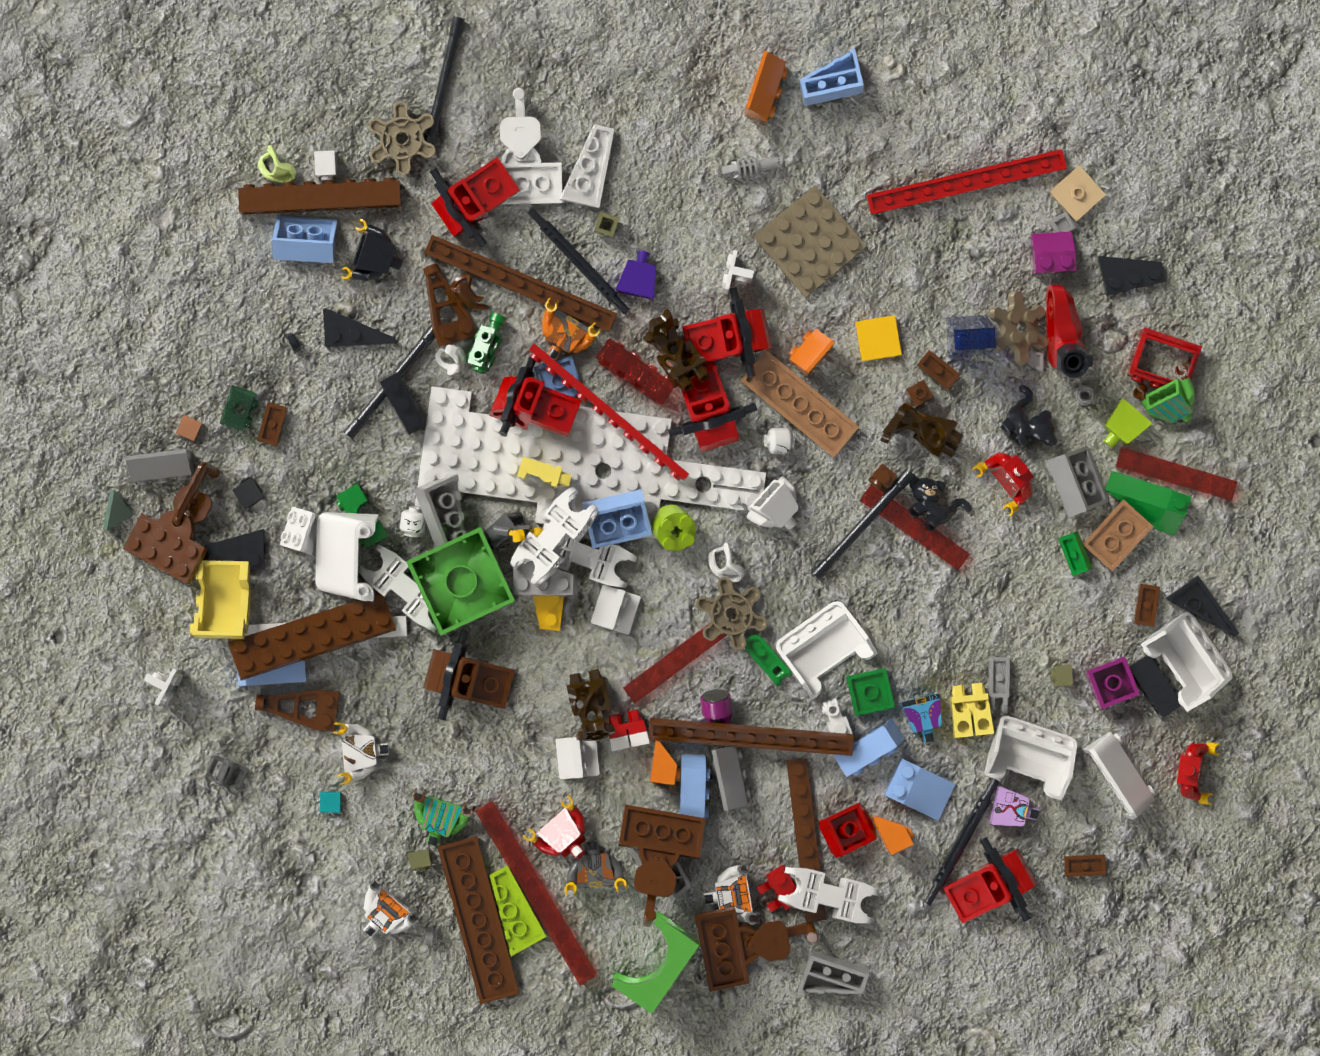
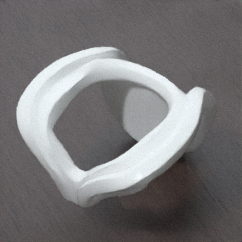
M724 543L723 547L712 550L708 555V562L713 573L719 578L728 577L732 583L742 580L744 569L740 565L732 563L729 543ZM724 551L727 558L726 566L723 569H719L716 564L715 553Z

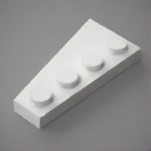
M593 125L559 200L594 208L600 207L614 134L613 128Z

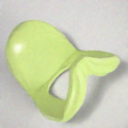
M269 145L267 147L268 152L258 161V168L261 174L276 183L291 182L296 176V168L289 163H280L276 150L272 145ZM269 157L273 158L275 165L272 173L266 169L263 162Z

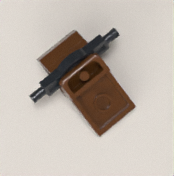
M460 630L458 642L454 643L452 653L433 649L423 688L441 693L438 704L441 707L437 719L446 721L448 709L452 708L454 697L502 709L506 707L515 670L465 657L468 648L466 644L468 631Z

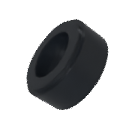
M289 333L285 335L293 353L301 351V347L294 334Z

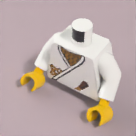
M334 723V725L340 726V730L333 733L341 735L344 773L338 774L337 777L343 776L345 781L339 785H346L365 778L374 771L375 765L378 764V756L389 755L388 743L377 744L376 736H373L370 730L358 724Z

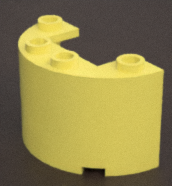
M202 560L195 574V579L199 580L201 587L200 595L196 596V607H199L198 613H195L194 623L190 625V635L194 636V638L245 639L246 635L243 634L248 632L251 604L249 562Z

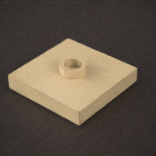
M1080 165L1049 192L1075 222L1106 196Z

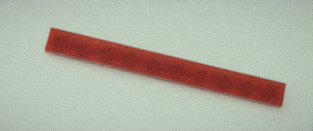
M492 800L475 811L579 985L581 986L596 977L598 974L494 801Z

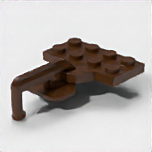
M206 462L199 464L189 485L183 486L178 490L173 500V511L166 512L158 521L141 513L123 547L129 553L189 585L208 551V548L193 541L195 534L194 524L204 521L212 508L211 498L198 490L207 473L210 478H217L220 475L218 468Z
M625 804L618 846L638 849L642 865L636 869L634 888L637 892L647 895L643 925L645 927H650L657 917L654 911L656 896L669 897L675 890L676 875L671 868L676 864L678 857L699 860L706 818Z
M735 906L695 914L710 992L749 984L746 965L754 962L759 956L768 961L786 958L790 953L788 937L807 934L806 939L809 942L814 943L818 940L817 931L811 922L786 927L781 921H771L763 923L756 930L746 924L738 925Z

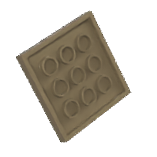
M816 185L753 237L804 298H807L867 247Z

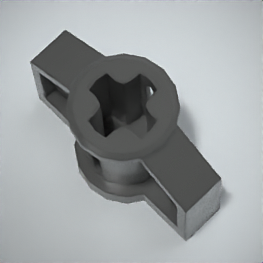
M215 754L207 769L213 782L226 788L241 786L248 771V768ZM218 761H220L223 764L215 779L212 774L216 768ZM235 769H239L240 772L235 783L229 784Z

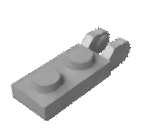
M989 657L988 697H990L991 714H994L996 710L995 697L1002 698L1001 711L1002 714H1007L1010 657Z

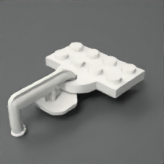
M516 88L513 91L516 117H507L502 120L500 124V140L508 147L502 156L501 163L520 189V192L502 204L563 203V200H559L562 194V162L541 163L539 153L533 148L541 138L540 123L534 117H525V92L522 88Z

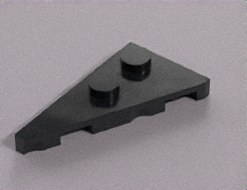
M323 308L326 348L396 344V339L390 335L332 310Z
M1198 575L1166 597L1167 601L1232 636L1239 634Z

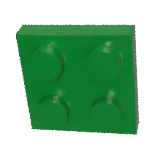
M886 668L846 677L855 716L895 707Z

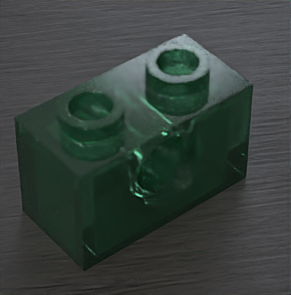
M232 385L219 424L245 432L246 428L249 429L253 420L250 417L252 410H256L259 398H256L257 393ZM239 404H244L245 412L237 415L236 407Z

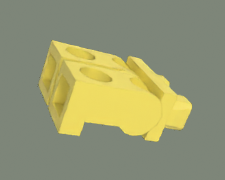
M523 457L517 478L526 480L527 475L540 479L545 484H551V487L557 489L558 485L569 488L572 474L562 472L563 467L556 466L555 469L552 465Z
M983 683L971 684L972 695L965 696L964 685L952 686L950 703L953 738L973 736V732L974 736L994 734L988 693H985Z

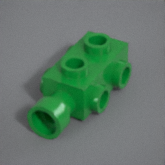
M492 312L489 318V327L481 325L480 330L477 331L474 346L468 353L467 362L473 367V371L484 374L485 371L489 372L490 367L493 366L496 350L501 344L502 334L499 332L501 326L505 324L506 317ZM489 359V362L487 364H484L485 360Z

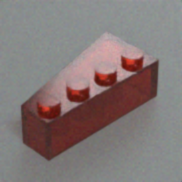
M608 338L596 355V362L662 407L675 389L666 374L664 376L657 372L658 369L649 362L647 364L642 362L639 355L624 349L625 346L619 341H613Z

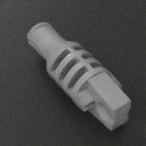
M776 156L761 160L755 157L733 161L731 165L723 166L721 169L723 178L734 177V179L757 176L763 171L777 170L778 164Z

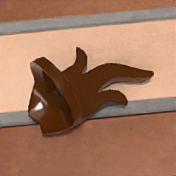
M462 274L452 282L450 286L451 293L463 309H465V304L474 310L490 308L488 305L476 303L481 302L484 296H477L471 289L472 278L469 274ZM462 280H468L467 283H460Z

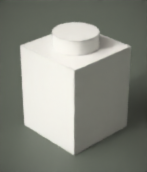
M334 150L314 151L315 176L317 179L327 181L338 178L336 152Z

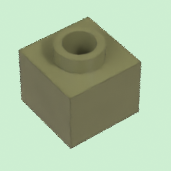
M600 212L594 233L613 239L620 218ZM605 223H609L611 225V228L609 230H605L603 228V225Z
M1072 665L1053 666V670H1050L1051 682H1054V686L1073 685Z
M430 848L408 853L411 869H416V872L429 870L428 866L432 865Z

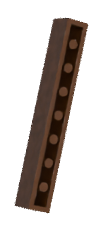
M394 177L384 178V181L367 178L364 179V182L347 179L344 180V183L327 180L324 181V184L306 181L303 182L304 185L286 182L283 183V186L266 183L263 184V187L246 184L243 185V188H238L239 213L241 215L402 207L401 182Z

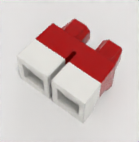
M638 709L627 711L629 723H621L620 713L609 715V723L613 724L616 729V733L609 736L612 751L630 748L627 729L632 747L650 743L644 719H641Z

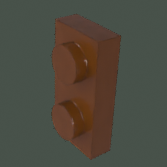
M928 350L916 365L947 391L961 375L931 350Z
M270 402L267 403L257 438L258 442L278 446L288 407Z
M1139 584L1133 624L1154 627L1160 593L1159 586Z
M1105 854L1063 856L1065 877L1106 875Z

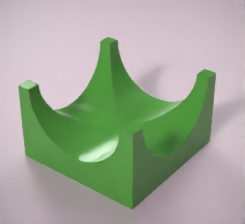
M482 527L406 561L441 636L516 601Z
M660 911L656 913L657 917L654 924L662 931L668 945L663 962L656 970L644 976L632 977L616 971L612 977L614 981L611 984L612 987L651 1014L700 946L697 937Z

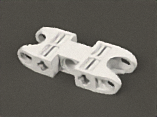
M573 487L567 489L556 498L544 513L551 521L542 533L537 536L529 532L525 540L517 547L511 559L510 565L514 569L519 568L523 563L534 562L535 570L531 583L535 586H539L554 574L565 560L558 554L559 550L570 537L579 542L592 526L598 514V508L595 505H591L586 510L578 513L574 511V503L576 501L574 499L578 491Z
M572 537L568 548L566 546L569 539L559 550L558 554L562 557L565 551L566 553L564 556L565 560L558 568L569 571L571 562L592 569L589 576L590 580L620 588H627L628 583L621 581L615 574L616 564L621 561L630 560L636 562L637 560L635 555L620 546L612 544L600 547L598 550L581 544ZM609 547H611L606 561H604ZM603 564H604V567H603V570H602L600 579H598L599 574H600V571H601V568H602V566H603Z
M378 544L375 549L381 553L380 556L383 559L381 569L371 571L360 566L358 572L370 586L384 597L393 590L408 602L402 609V612L416 623L435 632L437 627L432 623L428 607L416 582L405 574L409 569L407 562L396 553Z
M785 868L784 873L791 874L790 877L795 879L797 888L790 895H779L778 901L792 908L816 913L818 904L834 907L832 918L853 923H872L873 918L868 917L862 911L861 902L867 896H878V889L866 883L847 878H841L840 885L837 887L823 883L826 873L807 868Z

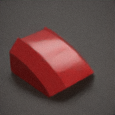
M860 802L819 821V829L824 836L829 851L836 858L842 857L877 839L876 829L866 808Z

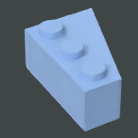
M855 48L844 56L834 59L832 63L825 67H821L800 79V90L804 106L862 94L864 88Z
M305 660L242 681L237 672L238 686L306 682Z
M890 719L886 724L853 743L852 756L835 755L834 758L846 777L851 774L855 777L864 771V766L868 764L873 766L880 762L882 755L890 756L898 751L897 746L905 738L893 719Z
M681 754L680 814L709 819V807H705V800H709V788H705L706 781H710V769H706V755Z

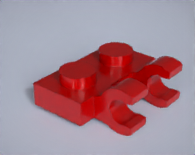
M783 864L765 874L768 880L756 886L760 895L773 888L777 897L779 895H790L795 892L796 886L789 874L784 873L785 867ZM778 898L766 904L770 912L782 905L785 910L791 908L778 901Z

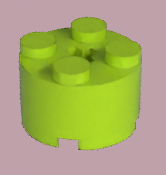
M666 505L658 510L655 517L653 516L650 525L651 532L666 550L679 551L694 543L696 524L684 509L677 505Z

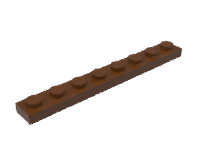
M807 759L786 760L799 868L820 872ZM818 904L816 913L805 911L806 922L826 920L825 905Z

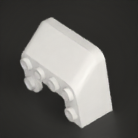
M1190 612L1181 614L1153 633L1141 644L1147 656L1157 658L1162 655L1165 664L1175 674L1176 680L1183 686V689L1178 693V701L1187 712L1212 698L1232 679L1231 669Z
M1003 716L998 723L988 753L984 775L993 779H1001L1005 776L1006 769H1009L1013 772L1044 781L1043 790L1047 796L1062 801L1073 776L1077 742L1070 736L1010 716Z

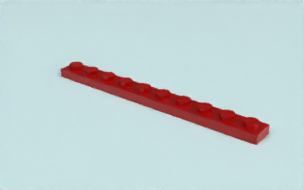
M1060 149L868 194L866 198L870 215H875L1067 169L1063 150Z
M535 343L529 348V351L532 353L530 357L538 364L542 361L547 366L546 370L555 377L556 374L563 379L561 383L569 390L573 387L578 392L577 397L585 403L587 400L594 405L592 409L600 416L605 414L609 418L607 422L617 429L619 426L624 430L623 435L631 442L636 440L640 444L638 448L646 455L651 453L655 456L654 461L662 468L664 466L668 467L671 470L669 474L677 481L680 479L686 480L689 476L687 471Z

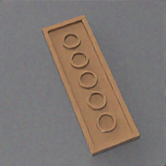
M767 350L753 365L756 376L747 378L746 373L740 380L741 383L832 458L837 455L859 428L856 423Z

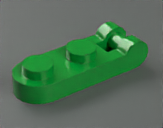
M751 635L746 639V651L777 687L786 676L790 677L793 674L763 638L758 635ZM778 666L781 671L775 675L772 670Z

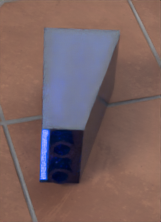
M987 315L945 318L948 358L989 355L996 348L995 327Z

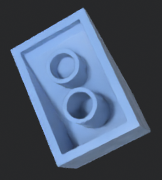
M900 758L883 795L939 821L955 784Z

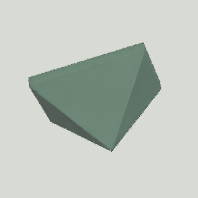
M111 489L103 526L104 530L109 531L134 515L119 492Z

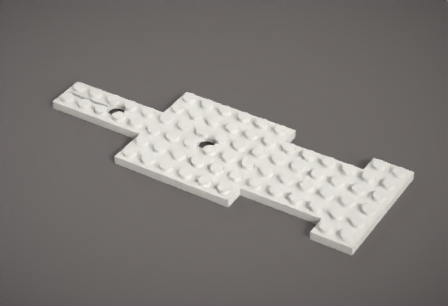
M431 387L418 487L458 474V490L461 493L538 503L535 523L539 524L550 523L551 520L544 513L556 498L572 487L578 491L574 499L576 500L574 503V511L576 513L584 510L583 502L642 489L650 525L653 516L655 517L658 513L660 500L744 511V508L738 505L743 502L750 511V505L764 491L766 477L764 472L674 460L689 473L685 481L682 479L677 481L669 474L671 470L668 467L664 466L662 468L654 461L655 456L651 453L646 455L638 448L640 444L636 440L632 442L623 435L624 430L619 426L617 429L607 422L609 418L605 414L600 416L592 408L579 407L568 437L531 423L527 430L517 426L510 427L507 436L503 437L499 434L503 424L501 420L491 417L489 414L469 412L472 392ZM616 412L667 455L668 429L671 427L672 419ZM526 457L554 466L555 469L556 466L563 467L562 472L572 474L569 488L558 485L556 489L551 487V484H545L540 479L528 475L526 480L517 478L522 458ZM601 463H606L611 467V474L606 479L599 478L595 473L596 467ZM700 477H707L711 481L710 490L704 493L699 492L695 486L696 480ZM416 497L415 507H420ZM652 534L651 536L642 537V538L655 539V537H654L653 534Z

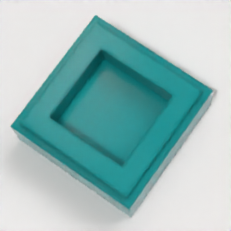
M320 792V812L341 813V792Z

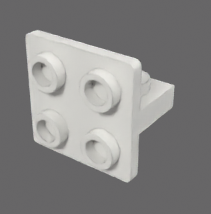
M737 250L733 251V255H728L726 269H729V273L724 274L721 288L725 289L724 294L729 292L731 279L735 280L736 284L744 286L752 282L753 270L735 267Z
M292 507L287 516V523L281 535L280 545L312 555L317 539V519L320 515Z
M602 585L591 623L628 635L641 597L624 590Z
M173 668L169 677L161 672L147 673L144 681L162 690L155 705L164 706L166 703H170L174 695L172 693L174 686H178L183 678L181 674L182 669Z
M576 737L556 739L560 779L583 778L600 774L596 741H577Z

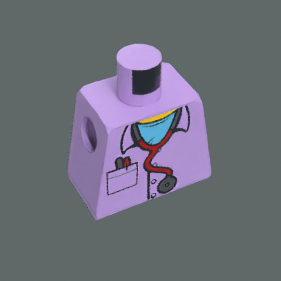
M997 786L989 824L1024 826L1026 818L1037 821L1039 809L1029 807L1030 798Z

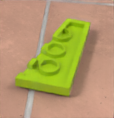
M506 865L490 874L510 955L513 956L547 936L509 866Z

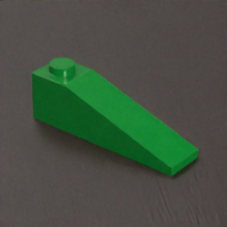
M1111 471L1105 490L1121 502L1124 499L1152 524L1154 529L1172 536L1176 534L1192 498L1174 490L1115 471Z

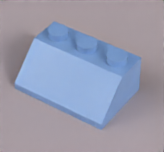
M277 216L272 237L273 259L333 263L336 251L337 219Z
M642 489L582 503L584 510L591 505H595L598 508V514L588 530L593 549L652 535Z

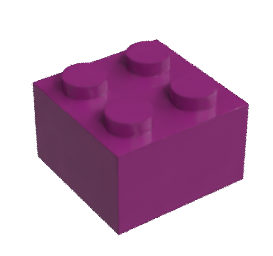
M1125 656L1084 671L1098 709H1104L1140 695Z

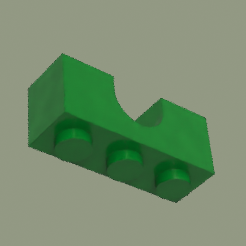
M358 483L336 495L339 499L336 501V504L341 512L359 514L360 508L369 502ZM379 519L375 526V532L371 537L359 538V543L362 547L366 546L369 549L389 537Z

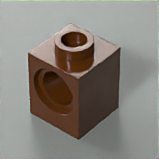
M924 379L904 391L914 409L934 397Z

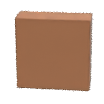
M183 415L176 434L195 442L203 423Z

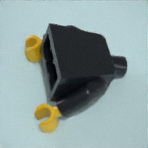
M363 219L358 220L364 224V227L361 229L355 227L359 233H362L351 269L347 267L342 268V270H348V276H341V278L345 280L353 278L354 280L370 281L380 278L382 274H387L390 267L399 270L403 259L394 256L396 247L392 245V240L386 232L371 224L367 225Z

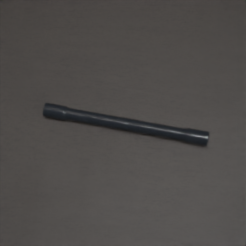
M453 16L449 40L431 111L434 124L427 129L424 140L434 146L458 41L461 37L465 19Z
M432 324L396 368L395 371L399 374L400 378L405 375L428 345L435 340ZM382 388L378 390L360 414L344 430V433L352 440L386 398Z
M906 468L887 492L811 573L821 580L840 556L916 475Z

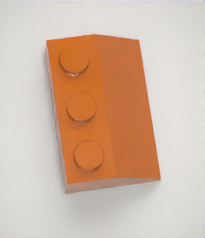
M767 51L763 52L744 115L767 122L769 117L773 118L776 109L773 103L775 98L779 99L782 87H779L781 79H786L788 68H785L786 61Z

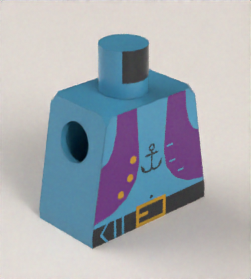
M939 693L900 702L912 732L922 731L924 743L936 740L933 728L942 726Z

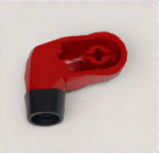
M1048 285L1046 291V336L1048 339L1047 352L1049 363L1064 376L1070 378L1081 377L1089 367H1093V356L1087 355L1085 345L1081 341L1082 324L1073 296L1062 285Z

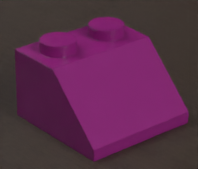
M1072 231L1031 234L1033 274L1076 271V254Z

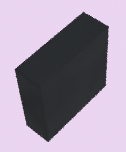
M253 478L248 479L232 490L245 510L264 498Z

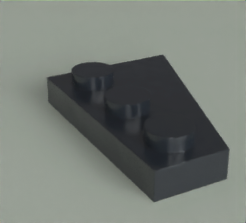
M1104 256L1097 257L1106 296L1166 282L1162 262Z

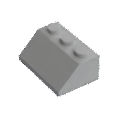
M1088 446L1047 461L1049 471L1052 474L1068 517L1110 502Z
M187 449L125 457L131 482L137 483V486L150 485L149 481L156 480L157 484L170 482L169 479L177 478V481L190 480L189 476L194 475L192 452Z
M728 746L711 750L724 811L748 806L747 801L751 799L749 789H744L743 781L746 780L744 768L740 769L739 761H742L740 748L736 749L735 746Z

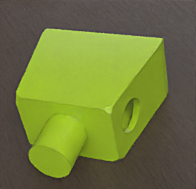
M1122 398L1104 425V429L1109 434L1103 442L1111 449L1118 441L1123 445H1127L1147 429L1152 422Z

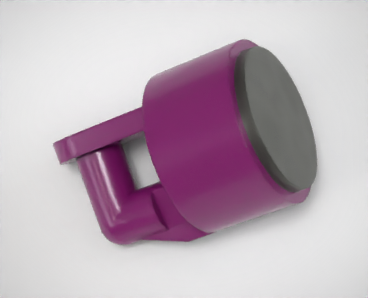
M720 689L709 690L703 693L700 697L701 713L706 718V722L714 723L713 719H720V723L730 724L732 718L730 693Z

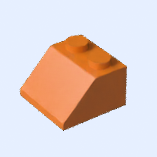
M817 329L813 332L809 330L802 338L804 343L800 347L796 345L789 353L791 357L788 361L806 377L835 344L832 339Z
M656 740L650 782L675 785V781H679L681 769L677 768V763L662 743Z
M877 815L871 816L889 854L893 855L914 845L912 840L915 837L910 827H905L900 823Z

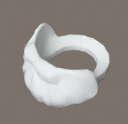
M447 345L446 348H441L436 353L438 364L447 369L449 376L463 370L467 361L464 350L454 345ZM446 352V354L454 359L456 364L444 362L441 353Z

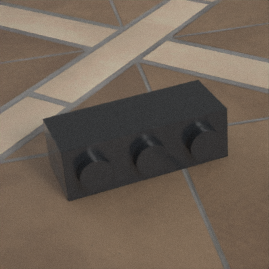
M396 371L377 380L408 435L426 426L423 417Z
M1145 654L1131 663L1129 668L1136 684L1159 718H1164L1181 706L1178 701L1179 692L1177 689L1173 690L1169 685L1171 680L1165 672L1161 673L1158 668L1160 664L1157 659Z

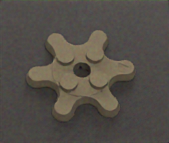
M398 101L393 106L394 116L390 121L383 122L375 118L369 122V130L372 133L378 134L381 139L380 145L371 151L370 158L375 163H380L388 157L395 159L396 171L404 176L411 171L410 161L413 156L422 155L425 158H431L435 155L436 149L434 145L427 143L423 137L424 132L433 126L434 118L431 114L425 113L418 119H411L408 115L407 104L403 101ZM401 134H407V141L399 144L398 137Z
M1014 290L1008 295L1009 307L1007 310L1004 311L997 306L991 307L989 310L990 319L996 322L1000 328L999 335L992 340V348L996 352H1000L1005 347H1010L1014 352L1015 363L1023 366L1029 360L1028 350L1030 346L1042 350L1048 345L1047 337L1043 336L1038 330V321L1045 315V309L1040 305H1034L1028 310L1024 306L1022 293ZM1018 323L1023 327L1021 333L1017 330Z
M722 577L717 582L719 588L717 598L710 599L706 596H701L696 601L698 610L707 612L711 617L710 624L703 630V636L706 640L713 641L718 635L726 634L731 640L732 648L741 651L746 646L744 634L747 629L752 628L757 631H763L767 627V620L762 616L756 615L752 608L753 604L759 600L761 594L756 587H750L745 593L739 594L734 591L732 581L728 577ZM728 609L734 610L736 613L735 619L729 620L726 615Z

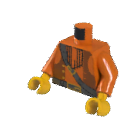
M548 298L542 318V334L545 336V341L551 344L547 354L552 359L557 360L562 351L570 355L571 353L577 354L589 348L603 329H599L598 332L595 331L594 325L596 323H593L590 327L585 326L558 310V300L553 306L549 302L551 298Z

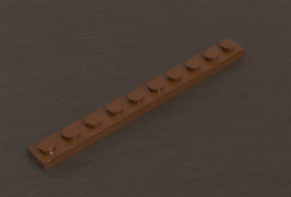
M431 235L424 254L543 305L546 304L548 298H551L549 302L553 306L558 300V310L590 325L596 323L594 326L602 328L604 331L610 332L617 313L437 236Z
M650 718L649 740L852 756L854 734Z

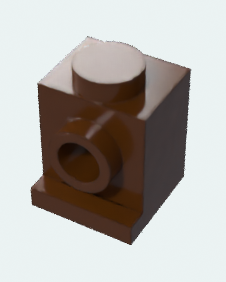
M882 463L868 481L881 492H884L897 478V475Z

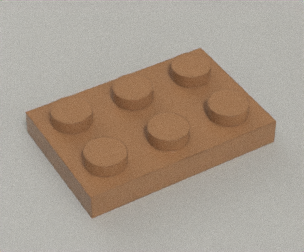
M1123 499L1083 542V545L1113 572L1154 526Z

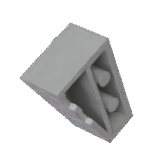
M529 561L526 564L523 563L517 569L513 568V595L578 597V576L557 569L545 582L535 586L531 583L535 570L533 561Z
M811 950L798 986V993L863 994L869 978V969Z

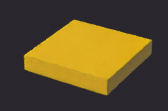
M895 315L855 322L861 362L902 355Z

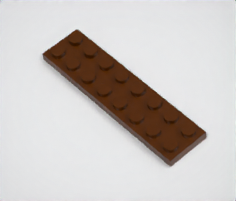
M378 593L375 594L373 601L356 600L245 636V639H235L227 643L239 678L242 681L396 631V626L384 596Z
M473 836L438 846L480 1004L519 994L518 984L478 837Z

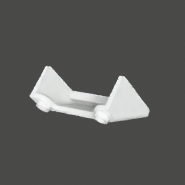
M325 512L318 517L316 586L319 590L362 601L374 600L376 590L367 583H358L359 538H369L374 534L378 520L377 514Z
M838 601L830 603L780 638L776 643L778 653L811 700L822 692V684L818 679L855 653L863 660L871 659L878 654L861 626L844 604Z
M1108 732L1082 750L1084 753L1091 755L1127 811L1124 814L1125 817L1134 820L1155 801L1153 796L1156 794L1150 785L1146 786L1122 749L1121 744L1123 742L1117 733L1113 735L1111 732Z

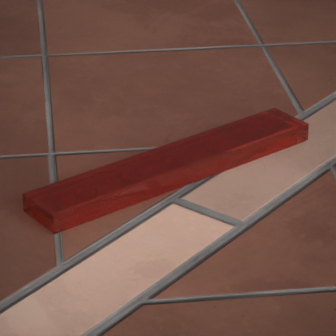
M1120 447L1115 464L1117 468L1229 501L1233 500L1238 481Z
M870 484L859 501L871 509L885 493ZM892 500L879 514L956 570L961 568L970 553L936 529L931 532L926 530L922 525L923 520L919 517L916 519L911 517L907 512L908 510L895 500Z
M702 628L624 686L623 689L633 703H637L727 635L720 634L713 641H708L703 636L704 628Z

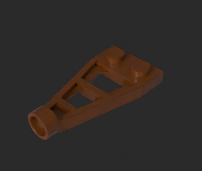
M432 264L425 267L423 271L426 277L432 330L439 348L474 338L477 332L471 316L452 295L451 287L443 277L439 265ZM438 288L444 289L448 300L438 303L434 290ZM450 306L457 314L458 320L445 324L441 320L440 310Z
M318 689L270 696L257 694L255 710L272 713L314 730L335 732L336 725L334 723L337 718L340 692ZM265 699L268 701V706H267V707H264V706H265ZM285 699L294 700V712L288 713L279 710V702ZM313 699L317 702L316 716L314 718H308L300 714L299 704L302 701Z

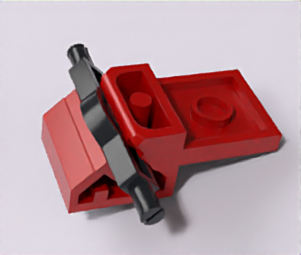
M498 157L454 185L451 184L447 177L443 178L437 168L429 172L436 181L434 186L440 194L431 203L454 238L466 232L469 238L474 237L480 248L485 246L487 242L481 234L483 229L478 222L488 216L487 213L520 192V189Z
M733 287L729 289L732 300L730 302V314L682 326L685 342L690 340L697 351L706 358L707 363L728 357H741L742 366L746 368L747 378H752L756 376L753 366L755 363L754 353L772 349L764 309L745 311L743 300L739 299L738 287ZM687 353L688 358H692V354Z
M529 357L526 366L520 368L518 376L504 377L489 416L501 420L503 424L499 434L503 437L507 436L510 427L517 426L527 430L530 423L568 437L582 400L545 387V382L535 379L533 368L536 361Z
M715 362L707 363L708 380L699 382L694 377L691 379L693 387L687 392L681 390L690 421L679 424V427L668 429L670 438L680 434L684 436L694 433L701 453L739 441L734 420L758 411L755 403L744 407L740 405L730 408Z
M988 837L981 839L980 842L986 851L984 856L988 863L980 869L943 887L959 919L963 924L1010 901L1013 909L1019 912L1023 922L1028 921L1031 917L1025 908L1027 904L1022 894L1035 887L1037 882L1019 849L1016 848L1000 856L996 847L993 848L990 844Z

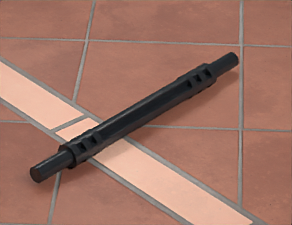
M532 207L527 213L540 226V230L608 301L611 300L623 314H626L630 309L617 296V292L564 236Z
M992 778L984 794L980 795L932 882L933 886L924 903L931 906L940 888L943 889L992 801L990 798L1000 781Z

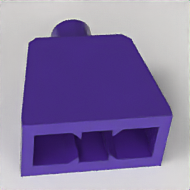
M639 250L636 261H627L617 284L616 292L654 300L656 266L648 264L651 253Z

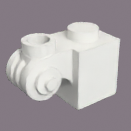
M836 698L832 699V701L823 702L822 712L829 718V722H826L829 732L852 734L847 717H842L841 703Z

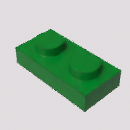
M1078 531L1058 538L1072 576L1093 569Z

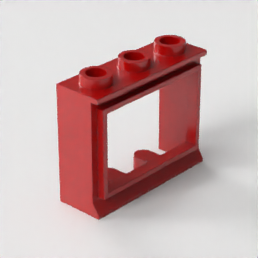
M1144 327L1141 330L1127 373L1128 376H1131V380L1138 383H1143V381L1151 383L1150 386L1156 389L1174 381L1137 368L1146 338L1193 353L1186 374L1187 378L1190 377L1192 379L1202 346Z

